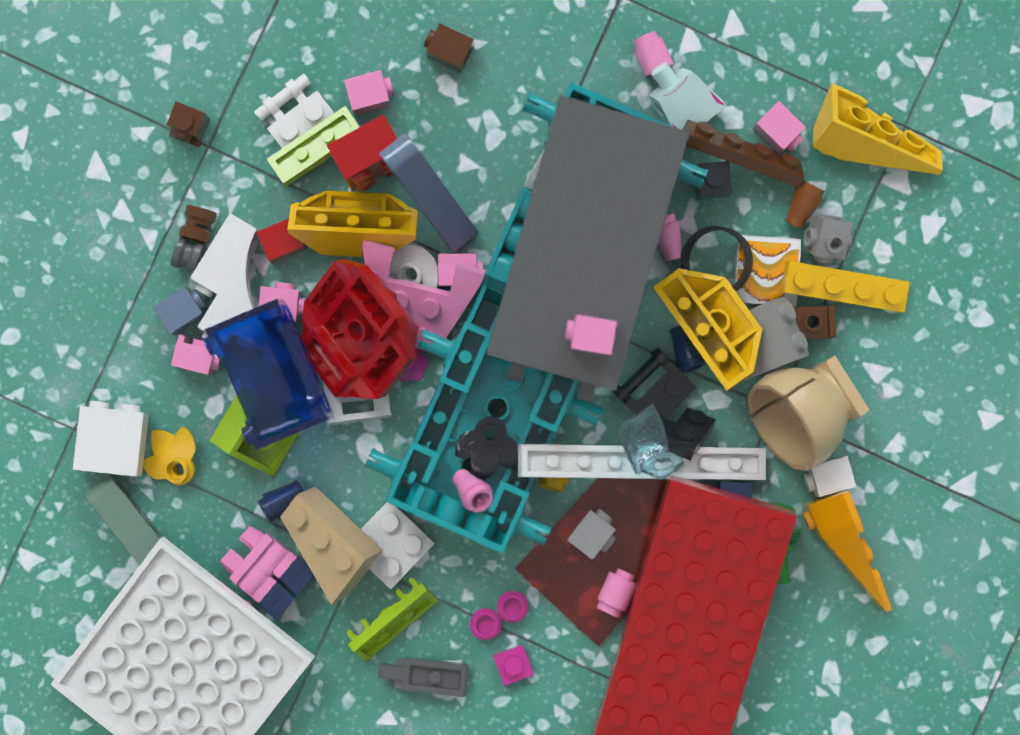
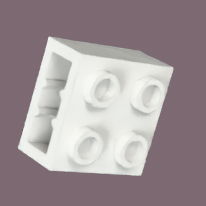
M90 401L89 407L80 406L73 470L136 477L142 476L149 413L140 412L141 406L122 404L121 410L109 409L108 402Z

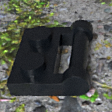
M658 347L650 353L652 357L622 386L618 384L616 391L612 390L615 396L639 420L647 410L661 414L666 418L697 388ZM661 365L667 373L636 402L630 395Z

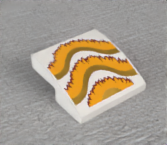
M742 235L751 248L753 267L747 282L736 291L744 303L764 304L786 296L792 306H797L798 295L783 293L781 288L786 261L800 263L801 239ZM738 240L735 254L734 284L740 278L745 262L744 252Z

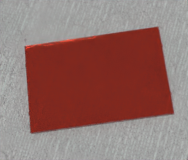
M597 478L551 528L549 535L544 536L547 538L544 546L537 543L515 567L531 583L532 587L541 592L577 626L578 630L583 631L598 646L627 616L631 602L627 611L622 612L620 618H617L596 608L599 603L597 597L609 571L616 573L618 568L634 575L633 582L637 583L668 479ZM589 509L594 513L601 509L614 519L611 526L616 529L612 534L616 537V540L605 553L600 550L592 560L566 538Z

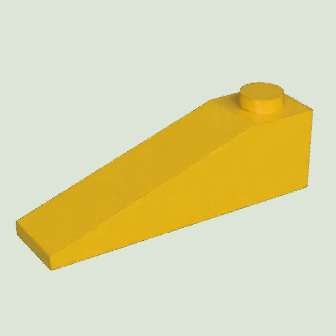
M834 83L831 84L813 127V148L824 155H831L844 161L937 175L941 174L943 171L941 150L911 130L901 131L891 122V116L885 112L882 116H879L866 107L869 101L860 95Z

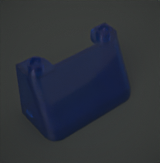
M284 299L272 300L205 329L207 337L204 338L205 346L211 356L216 354L219 359H222L247 418L245 419L246 426L242 428V433L249 446L254 445L255 450H258L334 418L330 403L292 313Z

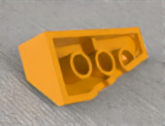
M839 491L803 504L806 512L802 513L808 530L814 529L815 534L881 610L885 612L892 610L881 576L876 568L872 569L870 566L874 558L872 550L863 538L860 539L859 533L864 532V528L849 491Z

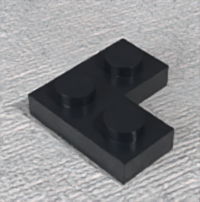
M687 407L677 422H674L661 414L647 410L635 425L632 436L691 461L714 429L716 419L707 416L701 411Z

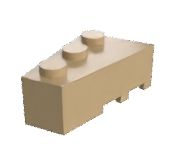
M316 486L297 494L280 517L331 605L351 594L383 551Z

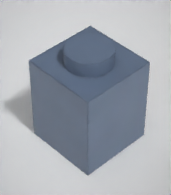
M183 287L154 306L153 309L168 332L175 336L204 317L206 313L202 308L206 306V303L197 290L191 292L189 288Z

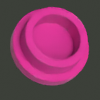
M507 591L498 599L497 612L507 622H519L528 612V601L518 591Z
M482 608L472 615L470 630L478 639L490 640L500 632L501 619L494 610Z

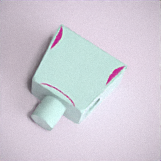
M665 62L657 66L651 73L660 86L649 95V98L660 121L682 130L687 120L696 123H706L726 106L725 102L695 73L688 69L681 68L674 73Z

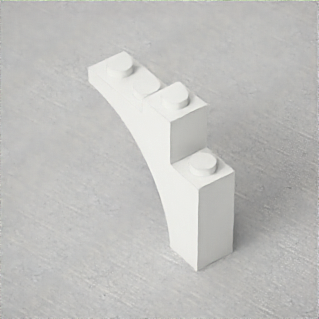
M229 213L190 277L197 282L195 289L210 298L213 293L217 294L199 323L198 328L204 331L202 337L216 346H219L220 342L229 345L236 335L238 338L235 343L252 352L254 347L265 353L262 358L263 360L277 368L281 364L289 367L295 356L283 348L268 332L262 321L257 318L258 313L252 298L250 264L253 249L258 238V230Z

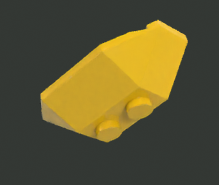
M324 191L307 198L301 203L291 204L288 234L321 255L364 257L362 248L364 240L394 247V252L416 240L418 211L414 208H409L404 202L389 193Z
M679 268L653 287L726 391H729L754 373L763 329L726 277Z

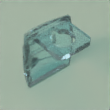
M653 405L638 412L620 426V435L625 454L637 475L643 472L663 480L684 465L683 458L669 453L664 425ZM656 462H671V465L667 468L655 469Z

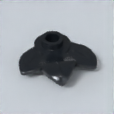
M487 416L477 422L474 430L463 433L457 440L455 456L470 458L473 473L482 481L492 476L498 469L499 464L514 470L518 466L517 443L507 436L505 424L497 417ZM494 428L497 434L494 438L489 439L484 435L485 430Z

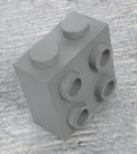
M786 296L771 300L749 310L763 331L754 373L744 379L743 382L810 356L807 350V339L798 328L795 320V309L788 302Z

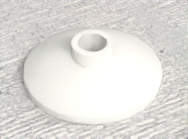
M408 244L394 252L389 277L438 288V266L427 250L418 245ZM411 268L417 272L416 279L410 276Z

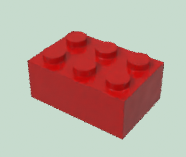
M384 114L326 145L352 192L358 189L361 193L370 189L376 184L375 179L384 174L387 177L394 175L379 156L380 152L397 139Z

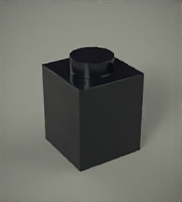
M728 161L696 165L708 170L701 188L698 189L696 187L697 200L726 198L730 196L732 185Z

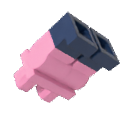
M250 525L239 540L252 551L244 559L231 548L221 559L220 563L231 574L229 579L258 602L277 621L314 575L304 559L276 539L271 533L267 532L264 534Z

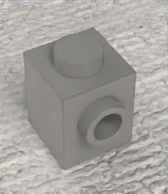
M589 509L566 539L593 560L600 550L605 553L616 540V537L612 535L616 529L611 526L614 519L601 509H598L596 513Z

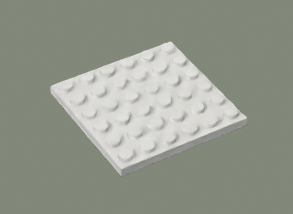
M162 537L50 685L113 735H254L315 656L169 540Z

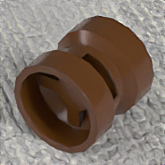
M186 205L184 213L186 221L180 228L179 236L209 244L212 236L210 227L211 224L215 223L217 213L204 208Z

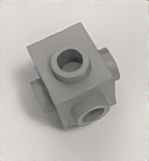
M812 213L810 225L804 233V250L815 256L814 260L823 263H833V259L845 260L846 254L852 246L851 230L853 223L838 216Z

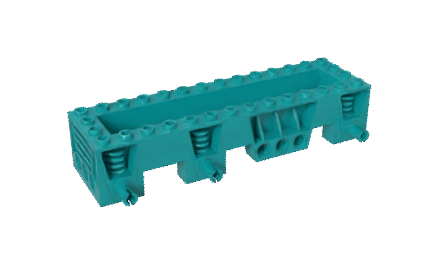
M573 82L570 83L565 94L569 98L673 127ZM530 92L522 111L547 121L551 128L557 104ZM548 131V134H547V137H546V140H545V143H544V147H543L541 153L543 152V150H544V148H545V145H546V142H547V138H548V135H549V131ZM682 160L677 179L700 189L708 170ZM523 187L484 274L479 294L456 339L453 338L450 341L425 329L422 337L434 343L430 344L421 339L418 343V349L443 358L445 364L437 389L414 441L411 442L403 458L400 457L399 460L372 448L369 457L379 460L381 463L379 464L367 459L364 466L391 478V489L385 502L502 554L512 536L516 537L517 534L537 542L541 546H544L547 540L546 537L535 533V531L537 530L549 535L552 527L526 517V513L523 512L537 477H518V466L514 470L499 464L496 472L483 480L492 489L493 500L491 505L482 512L467 510L463 506L457 488L452 481L454 474L462 469V464L467 459L455 456V447L459 437L467 431L474 430L477 422L482 418L492 416L488 411V405L493 399L497 398L505 401L507 405L506 413L498 418L505 424L507 436L512 438L517 443V446L518 444L551 445L565 416L568 417L569 414L596 427L600 418L589 414L588 411L602 415L604 410L602 406L576 399L579 381L527 366L525 367L521 383L506 378L511 362L486 354L532 195V190ZM488 428L484 432L485 437L489 439L494 438L497 434L494 428Z

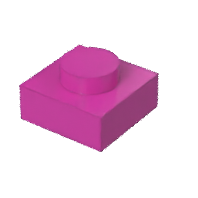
M523 644L493 655L504 686L534 675Z

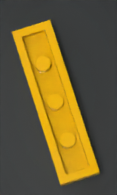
M786 261L781 292L905 313L910 282Z

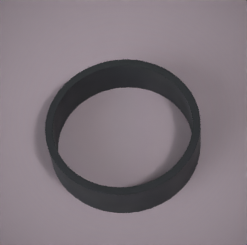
M709 226L696 231L690 236L683 247L680 260L681 269L691 271L689 265L690 254L695 243L703 235L716 230L728 232L738 240L744 252L743 272L738 281L732 286L735 291L739 290L747 282L753 267V255L746 239L737 231L721 226Z

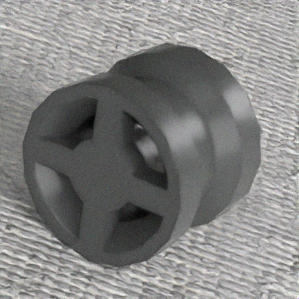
M180 237L173 251L171 266L176 268L183 266L193 273L205 254L206 245L200 242L193 244L187 238Z

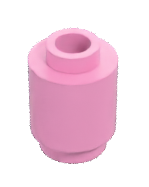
M656 31L647 33L633 41L635 45L633 51L645 78L652 77L656 81L651 73L662 63L666 62L670 68L674 66L663 38L658 37Z
M619 568L616 573L609 571L597 597L599 603L596 608L620 618L622 612L627 611L637 585V583L633 582L635 576Z

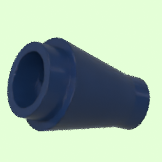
M679 325L669 330L676 367H680L682 373L692 372L703 367L706 364L704 358L682 327Z
M295 480L290 484L262 494L263 498L258 500L257 503L270 522L276 519L280 521L281 515L294 497L304 490L299 482Z

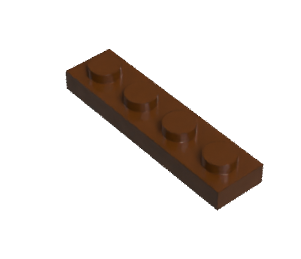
M687 120L682 129L690 132L686 143L687 147L798 188L805 178L800 161L791 154L785 153L782 155L771 151L764 144H752L744 141L737 134L731 132L726 134L715 130L705 122L696 123Z

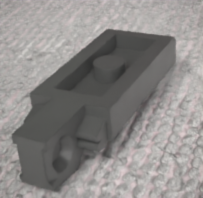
M411 657L397 658V664L380 663L378 676L379 678L394 679V687L402 688L401 690L465 697L468 664Z

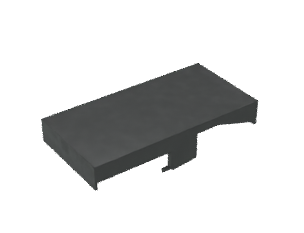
M559 96L486 352L487 355L511 362L506 379L521 383L525 367L527 366L580 381L576 399L591 402L595 386L616 391L690 132L566 96ZM575 314L617 321L612 354L608 355L570 348V341L565 340L568 320L574 321Z

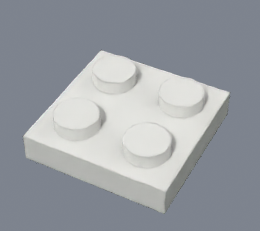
M387 502L361 528L383 550L370 567V570L390 589L435 544L398 507Z

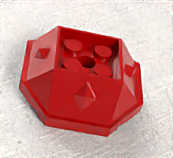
M345 259L334 261L304 301L302 315L303 334L300 335L299 349L335 397L380 399L390 392L417 358L415 343L419 327L398 301L396 293L391 291L382 278L373 272L368 265Z

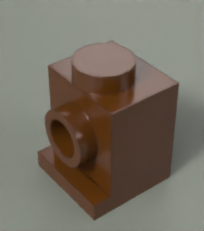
M175 101L166 124L171 129L169 136L199 148L210 118L205 112Z
M835 305L794 308L798 328L807 340L832 339L836 337ZM812 316L817 319L818 325L816 328L808 326L807 320L809 317Z

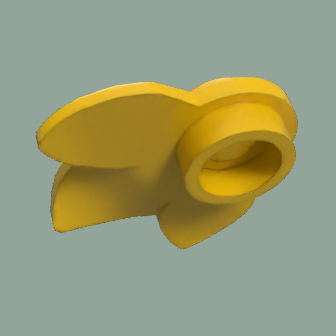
M181 427L175 436L168 431L152 430L151 447L153 456L144 459L143 468L146 473L156 480L167 479L174 485L189 483L195 474V466L192 459L196 453V442L192 433L186 427ZM178 464L183 466V474L178 472Z

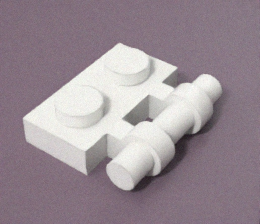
M305 74L295 81L293 79L285 83L286 87L272 98L268 96L262 101L264 104L254 111L261 121L270 114L276 119V122L267 129L281 148H284L334 114L318 91H315L309 97L303 94L302 90L311 84ZM294 97L299 104L284 115L279 108Z

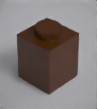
M439 23L436 31L431 29L425 40L424 47L428 48L426 51L427 58L462 73L474 47V39Z

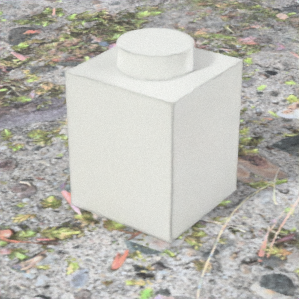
M848 456L826 460L824 463L807 470L808 473L804 474L808 491H813L816 497L856 487Z

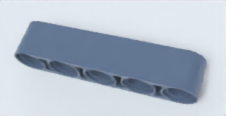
M405 133L379 153V156L454 253L479 234L427 160Z

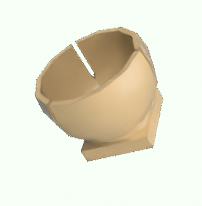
M836 356L810 369L781 368L762 377L748 394L749 413L752 414L751 419L761 439L777 458L793 469L810 470L824 463L842 442L847 422L869 411L868 406Z

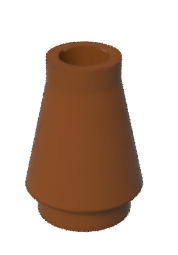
M803 180L799 188L795 187L785 221L802 229L812 213L824 201L822 196L825 191Z

